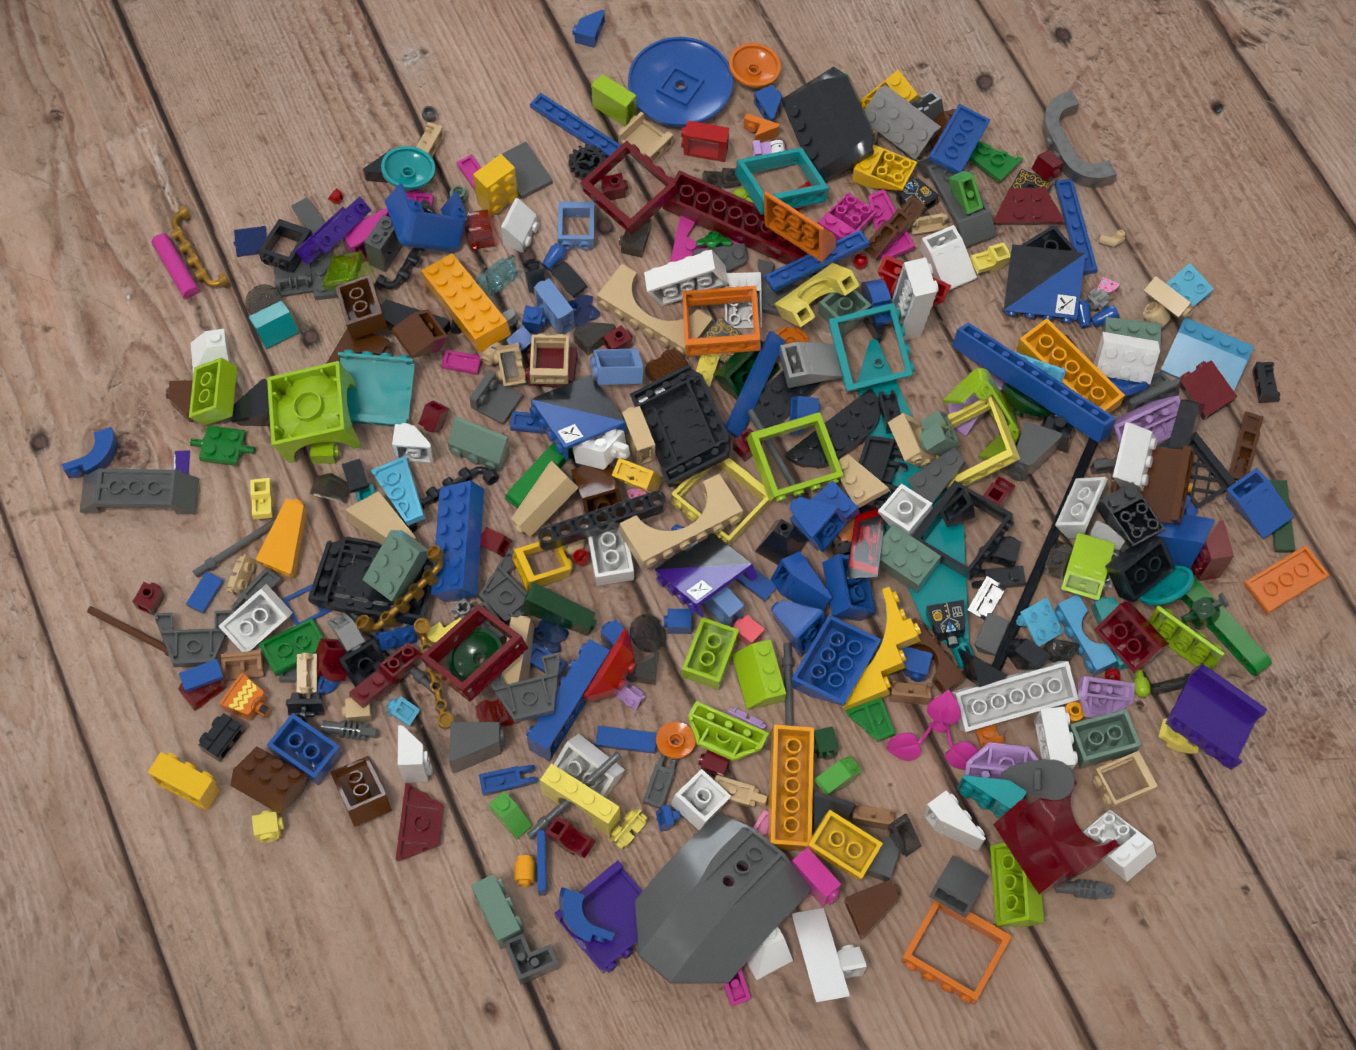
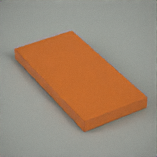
M1305 545L1248 579L1243 585L1267 615L1327 579L1330 575Z

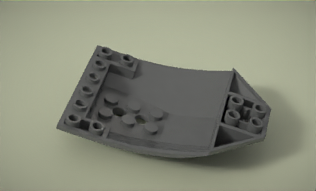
M717 813L673 856L635 900L638 956L670 984L729 983L760 945L812 889L787 856L753 827ZM744 865L747 871H739L736 866ZM724 878H731L734 881V885L731 887L725 886L722 880Z

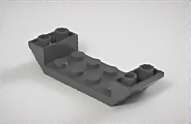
M928 159L917 162L923 177H930L957 225V231L963 239L966 248L996 237L991 211L980 191L979 194L983 208L966 214L953 195L948 179L955 174Z
M97 469L84 476L80 513H100V507L173 508L176 514H195L199 478L178 470Z

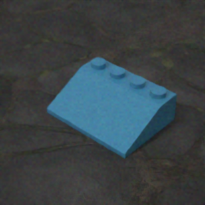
M1184 318L1160 371L1181 380L1180 376L1188 371L1192 373L1201 362L1205 361L1207 363L1212 360L1234 391L1254 346L1191 319Z

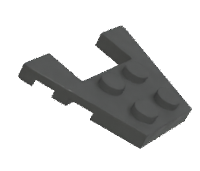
M758 259V272H761L762 313L781 317L774 304L799 286L790 284L773 293L765 280V275L773 271L774 263Z
M510 549L506 552L505 557L500 561L497 569L490 576L478 595V598L482 602L486 601L498 618L505 624L510 623L511 617L529 616V614L520 611L527 592L509 575L516 568L512 560L513 552Z
M233 610L215 611V628L188 630H173V612L154 613L156 624L173 667H196L217 659L226 636L218 626L233 613Z
M559 652L541 656L546 674L544 676L505 685L501 673L489 684L514 723L554 714L560 664Z

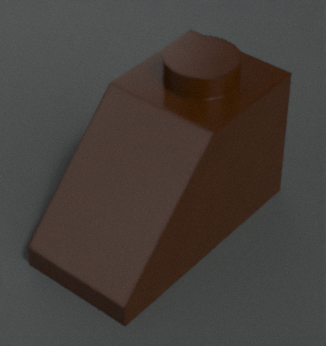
M169 381V388H166V398L170 400L171 405L189 422H193L194 420L189 418L193 381Z

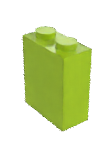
M603 74L593 81L591 85L593 107L626 126L632 117L637 115L636 95Z

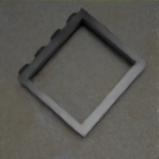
M954 480L912 537L941 556V564L971 580L974 575H978L983 562L990 559L995 546L998 547L1001 544L1006 531L1009 532L1013 528V513ZM963 489H967L975 507L1002 522L969 567L925 542L942 520L939 511Z

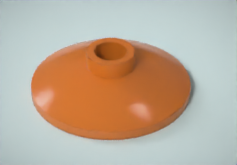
M669 722L663 725L656 735L658 750L664 756L672 759L688 756L696 744L692 729L681 722ZM676 741L679 745H673L672 742Z

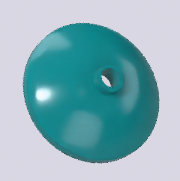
M401 146L385 154L381 162V172L385 180L391 185L397 187L401 183L405 190H414L424 187L431 182L435 175V163L432 157L424 150L412 146Z
M1175 566V570L1142 595L1139 600L1151 606L1171 604L1189 592L1194 583V575L1187 567Z

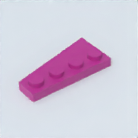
M885 189L868 196L870 207L877 211L873 217L875 232L896 211ZM907 231L881 256L882 260L885 254L897 258L915 249V245Z

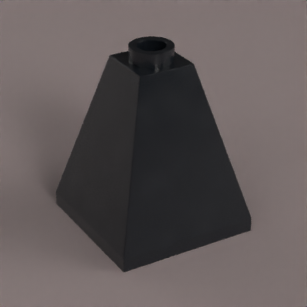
M266 379L259 381L233 405V416L230 417L232 423L236 422L239 426H270L268 383Z
M779 519L773 523L755 552L779 565L782 559L799 551L801 552L808 541L795 526L783 519Z
M815 792L814 832L826 812L831 810L847 820L855 803Z

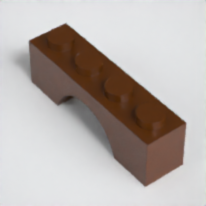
M916 617L913 618V623H918L922 634H919L921 641L908 647L932 653V659L936 666V673L932 683L941 694L946 690L953 691L964 681L963 670L959 666H955L947 651L941 649L936 637L931 636L927 632L926 625L922 621H918Z

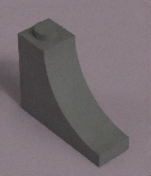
M901 819L897 829L889 837L880 841L883 844L865 875L884 882L890 880L909 821Z

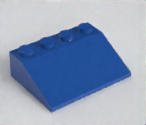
M828 615L791 678L793 689L813 698L845 706L882 639Z

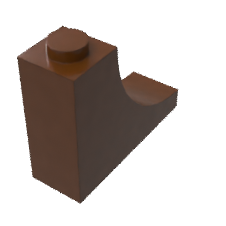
M347 328L327 363L340 362L338 352H344V350H353L356 354L368 351L381 356V353L391 354L390 341L374 333L352 340Z

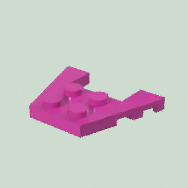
M680 216L670 262H676L687 256H692L693 250L709 248L705 245L696 246V241L688 238L695 227V222L683 216ZM732 240V245L740 244Z

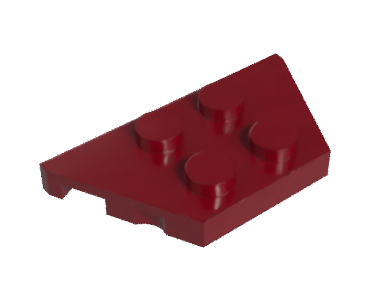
M1046 187L1009 188L993 223L994 225L1063 224V217Z
M405 783L396 861H402L440 845L444 804L430 798L429 795L420 792L409 783Z

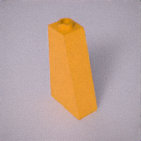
M286 498L255 559L259 565L268 567L292 579L295 578L307 517V509L302 501L295 498L292 501Z

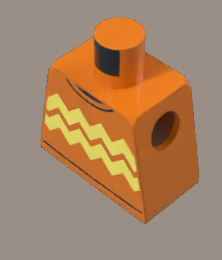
M243 673L239 675L219 703L224 711L250 721L254 719L257 713L266 718L272 709L265 704L267 701L265 692Z

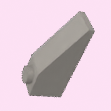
M345 612L327 621L347 651H354L361 647L364 639L354 621Z

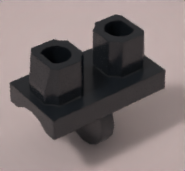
M293 692L290 699H286L288 716L293 713L297 717H301L306 723L308 717L325 714L320 692H312L310 699H303V694Z

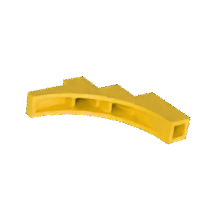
M890 587L882 589L887 611L886 630L883 641L873 661L865 669L848 701L843 706L845 711L890 695L888 688L892 686L887 675L906 668L904 661L907 659L902 649L921 641L919 634L922 633L918 623L914 624L911 618L907 619L903 608L899 609L897 604L900 602L896 591L892 592Z

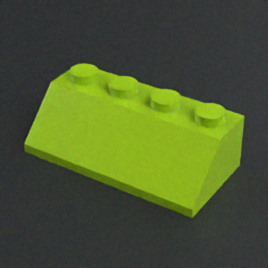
M1005 842L991 845L996 927H1029L1044 924L1042 894H1038Z

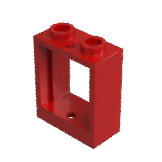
M687 120L686 127H683L681 132V148H684L683 155L725 162L729 146V128Z

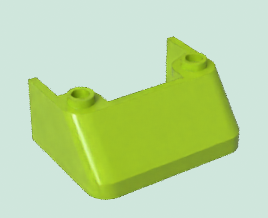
M974 369L943 399L944 403L963 404L973 393L980 400L993 396L1002 409L1014 443L1018 441L1019 428L1017 417L986 369ZM990 409L989 412L995 420L992 409ZM1001 433L978 455L979 459H989L1007 450Z

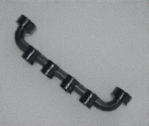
M423 199L421 205L424 212L436 214L435 210L430 206V202ZM413 247L406 257L403 266L399 269L395 280L387 282V277L380 274L375 281V287L379 290L382 288L394 289L401 284L402 280L407 282L411 275V272L408 271L411 265L414 267L417 265L420 259L417 254L420 250L424 252L425 249Z
M483 466L475 467L471 470L464 467L459 470L458 478L453 480L451 477H447L442 481V485L445 487L470 481L478 474H484L482 479L485 483L493 485L498 481L499 475L494 469L489 470ZM430 487L426 491L427 496L420 499L423 510L431 502L439 501L440 489L437 490L436 487ZM402 518V521L412 533L418 529L419 525L417 522L408 526Z

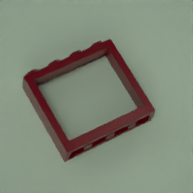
M625 141L580 182L582 191L630 235L637 231L678 193L675 179L665 175L664 170L660 166H655L649 156L640 153L639 148L635 144L631 145L628 141ZM628 154L666 186L631 219L594 187L599 180Z
M478 604L420 657L431 672L471 702L528 649V646L520 634ZM487 621L507 636L509 640L467 679L461 682L438 663L480 624Z

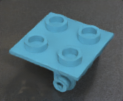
M1191 263L1166 283L1191 302L1192 307L1203 298H1209L1210 292L1214 290Z
M1048 597L1021 611V615L1016 620L1019 626H1027L1034 643L1038 646L1064 633Z

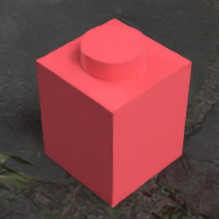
M747 614L743 619L739 618L733 625L734 628L739 629L738 639L746 646L759 642L764 636L765 629Z

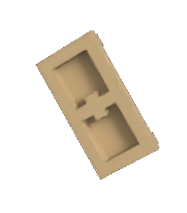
M427 122L425 132L416 147L424 150L433 158L444 138V130L441 125Z

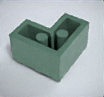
M938 410L920 421L923 428H921L922 433L919 435L922 439L921 445L924 450L941 456L953 447L957 449L962 446L947 413Z

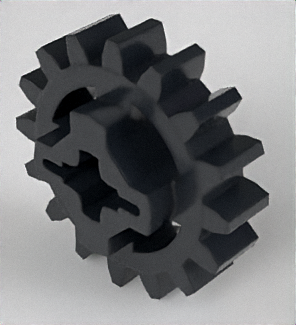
M585 144L584 148L579 145V150L573 149V154L569 155L570 172H574V177L580 175L581 180H583L595 167L597 168L607 159L605 158V152H601L600 147L595 149L594 144L591 147Z

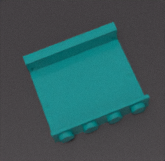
M353 350L338 352L340 363L355 380V387L347 389V406L351 423L395 427V424H409L415 371L414 359L409 355L392 357V354L381 353V356L368 351H363L362 354H356Z

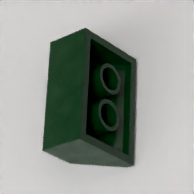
M760 340L761 347L764 343L762 340ZM760 351L736 352L713 373L721 388L734 399H738ZM775 362L767 381L781 369L777 362Z

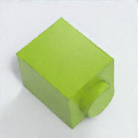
M335 442L311 444L310 457L313 464H336V457H339L340 450Z

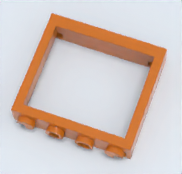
M756 286L682 291L686 356L761 351ZM752 302L754 334L691 339L689 306Z
M934 901L901 962L909 968L908 970L920 972L925 980L929 982L935 981L940 984L942 990L957 994L962 1002L975 1004L1012 936L970 911L965 918L941 903ZM937 909L1000 944L974 992L912 955Z

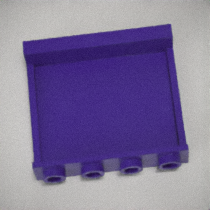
M618 860L579 892L585 895L582 902V911L586 920L596 927L615 933L612 941L606 939L605 943L594 940V935H592L590 942L582 940L567 928L561 917L560 909L554 913L557 921L602 974L606 971L608 973L613 971L618 966L617 962L621 958H628L634 952L633 948L638 945L635 900L643 891L624 871L623 865Z

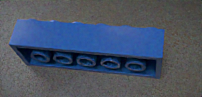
M471 480L440 487L435 545H438L443 550L444 555L443 566L437 574V583L432 585L431 595L444 602L477 596L484 488Z
M589 639L587 644L584 643L578 652L580 655L577 660H572L568 667V674L566 677L562 676L558 683L559 688L556 692L554 714L538 717L535 726L532 725L527 731L526 736L530 751L550 762L587 703L583 694L609 654V649Z

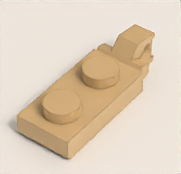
M716 775L714 781L731 795L728 801L747 807H754L755 804L766 806L768 796L759 794V789H756L755 786Z

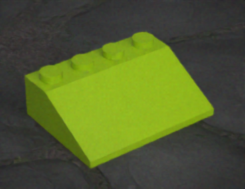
M1158 605L1148 621L1169 643L1168 648L1195 667L1202 663L1213 671L1226 653L1220 645L1212 643L1203 633L1191 628L1188 622L1183 623L1168 608Z

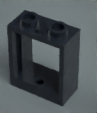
M279 219L258 250L261 262L278 267L283 271L294 273L302 260L295 250L312 235L311 229ZM281 236L298 242L289 257L272 251Z

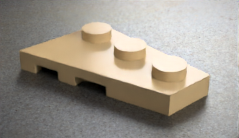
M849 454L838 460L844 475L840 480L849 497L858 508L890 491L884 483Z

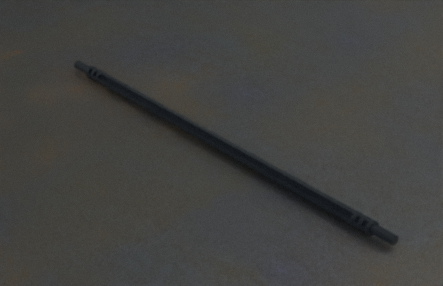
M1090 437L992 663L999 670H1002L1007 658L1004 651L1009 647V643L1015 639L1020 628L1016 620L1021 615L1020 612L1029 607L1061 532L1055 526L1075 479L1084 478L1098 445V442Z

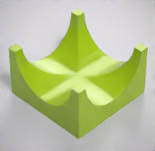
M339 361L267 377L271 444L288 463L296 462L295 453L297 450L317 442H339L349 445L353 449L361 447L360 440L353 429L347 406V389L355 387V380Z

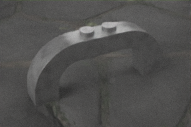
M1072 90L1058 95L1049 103L1042 123V132L1047 148H1050L1051 152L1064 162L1061 170L1067 178L1073 179V182L1091 188L1113 184L1117 173L1110 160L1090 164L1082 161L1076 155L1060 125V121L1065 117L1076 114L1079 102Z

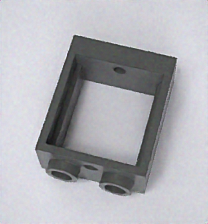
M382 215L364 241L369 265L383 272H386L403 247V244L397 238L391 218L386 215Z

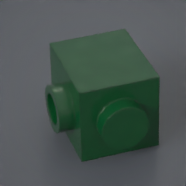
M833 726L814 730V753H817L818 759L824 758V760H829L838 755L839 747Z

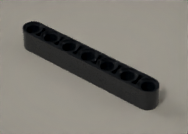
M653 491L543 527L538 532L539 546L543 550H552L619 528L621 522L635 515L640 520L659 515L665 511L666 496L661 491ZM658 500V501H660V502H662V503L659 504V505H656V504H654L653 502ZM639 506L644 508L640 511L635 510V508ZM622 512V513H624L625 515L622 516V517H619V516H617L616 514ZM602 518L607 520L604 523L598 522ZM583 524L588 525L586 529L580 528ZM565 530L570 532L567 535L561 534V532ZM544 537H551L549 541L543 540Z

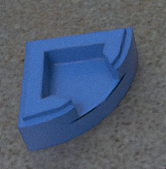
M320 676L317 692H320L321 695L330 694L338 688L341 682H331L326 680L325 676Z

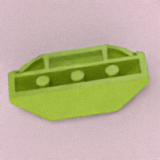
M698 701L695 702L688 715L696 744L732 761L760 751L769 735L764 730Z

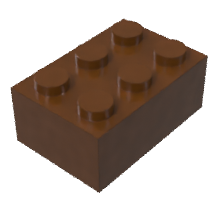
M371 275L335 286L345 323L352 340L388 328Z
M256 746L233 769L230 786L282 815L304 792L307 774Z

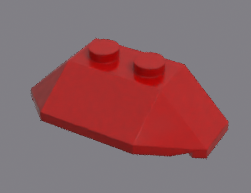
M885 254L878 269V274L884 280L890 297L893 298L904 262ZM932 275L933 281L936 280L938 284V292L933 301V306L944 302L952 285Z
M625 628L584 692L583 696L586 702L616 695L618 690L621 691L624 688L627 675L632 674L635 670V656L628 631Z

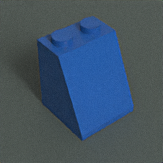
M1183 514L1182 525L1162 523L1165 530L1155 536L1163 538L1173 561L1190 569L1204 545L1215 520Z

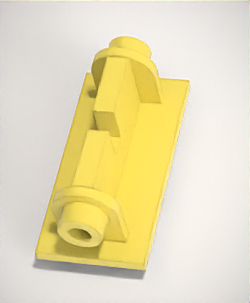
M718 354L701 355L696 368V372H699L705 378L708 387L711 385L713 373L720 357Z
M641 809L630 810L624 816L625 821L622 825H618L612 830V836L609 841H617L615 845L619 849L626 848L635 837L630 833L631 829L638 834L646 824L648 818L642 813L639 815L642 811Z

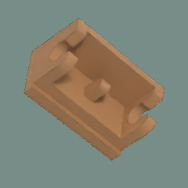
M261 650L221 654V670L224 674V680H236L241 673L249 679L263 678L264 656Z
M892 680L890 683L892 686L890 687V702L928 705L931 700L932 693L930 691L932 683L922 685L896 682V680Z
M855 802L851 823L891 831L894 825L895 809H882L860 805Z

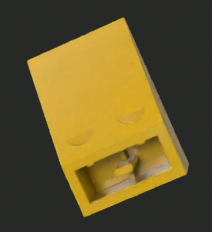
M897 70L860 100L865 110L876 91L884 85L908 102L914 99L918 101L921 97L905 76Z
M873 144L874 154L856 164L853 170L852 181L868 188L903 191L917 162Z

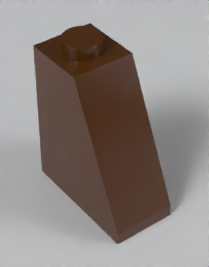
M891 879L845 897L844 904L860 940L864 939L897 904L900 891L896 884L893 885Z

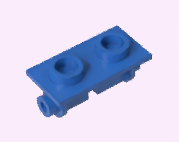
M406 625L395 630L379 631L378 634H375V639L379 642L380 651L404 646L408 642L410 644L417 643V634L414 631V625Z

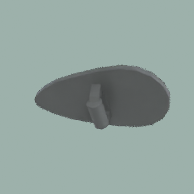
M1055 759L1018 763L1010 766L1001 774L1003 780H1010L1027 791L1026 794L1049 800H1060L1067 797L1073 790L1075 783L1074 773L1070 767L1064 762Z

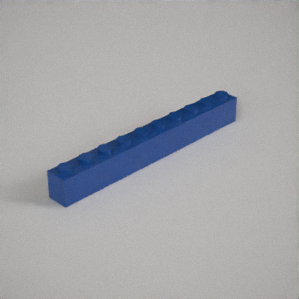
M969 322L957 329L952 347L960 353L966 355L975 363L995 374L1004 382H1007L1055 415L1065 418L1066 422L1098 443L1110 436L1116 420L1114 416Z

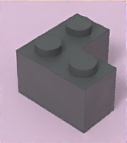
M523 933L504 941L520 985L559 969L551 944L530 952Z

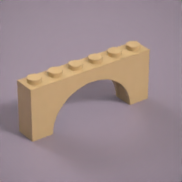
M621 264L597 294L598 306L602 310H608L613 313L617 319L626 321L632 328L641 330L647 337L654 338L663 347H669L670 349L675 347L683 357L688 359L690 356H686L684 319L666 321L645 313L637 305L632 295L633 288L637 283V272ZM698 309L690 315L691 339L702 338L713 324V318Z
M720 474L703 481L701 491L705 499V509L694 523L685 528L674 531L657 530L644 524L637 515L619 524L618 532L641 569L652 567L662 558L668 559L680 549L682 551L686 550L692 543L696 541L701 542L708 535L719 533L725 526L729 524L735 525L741 520L743 509Z

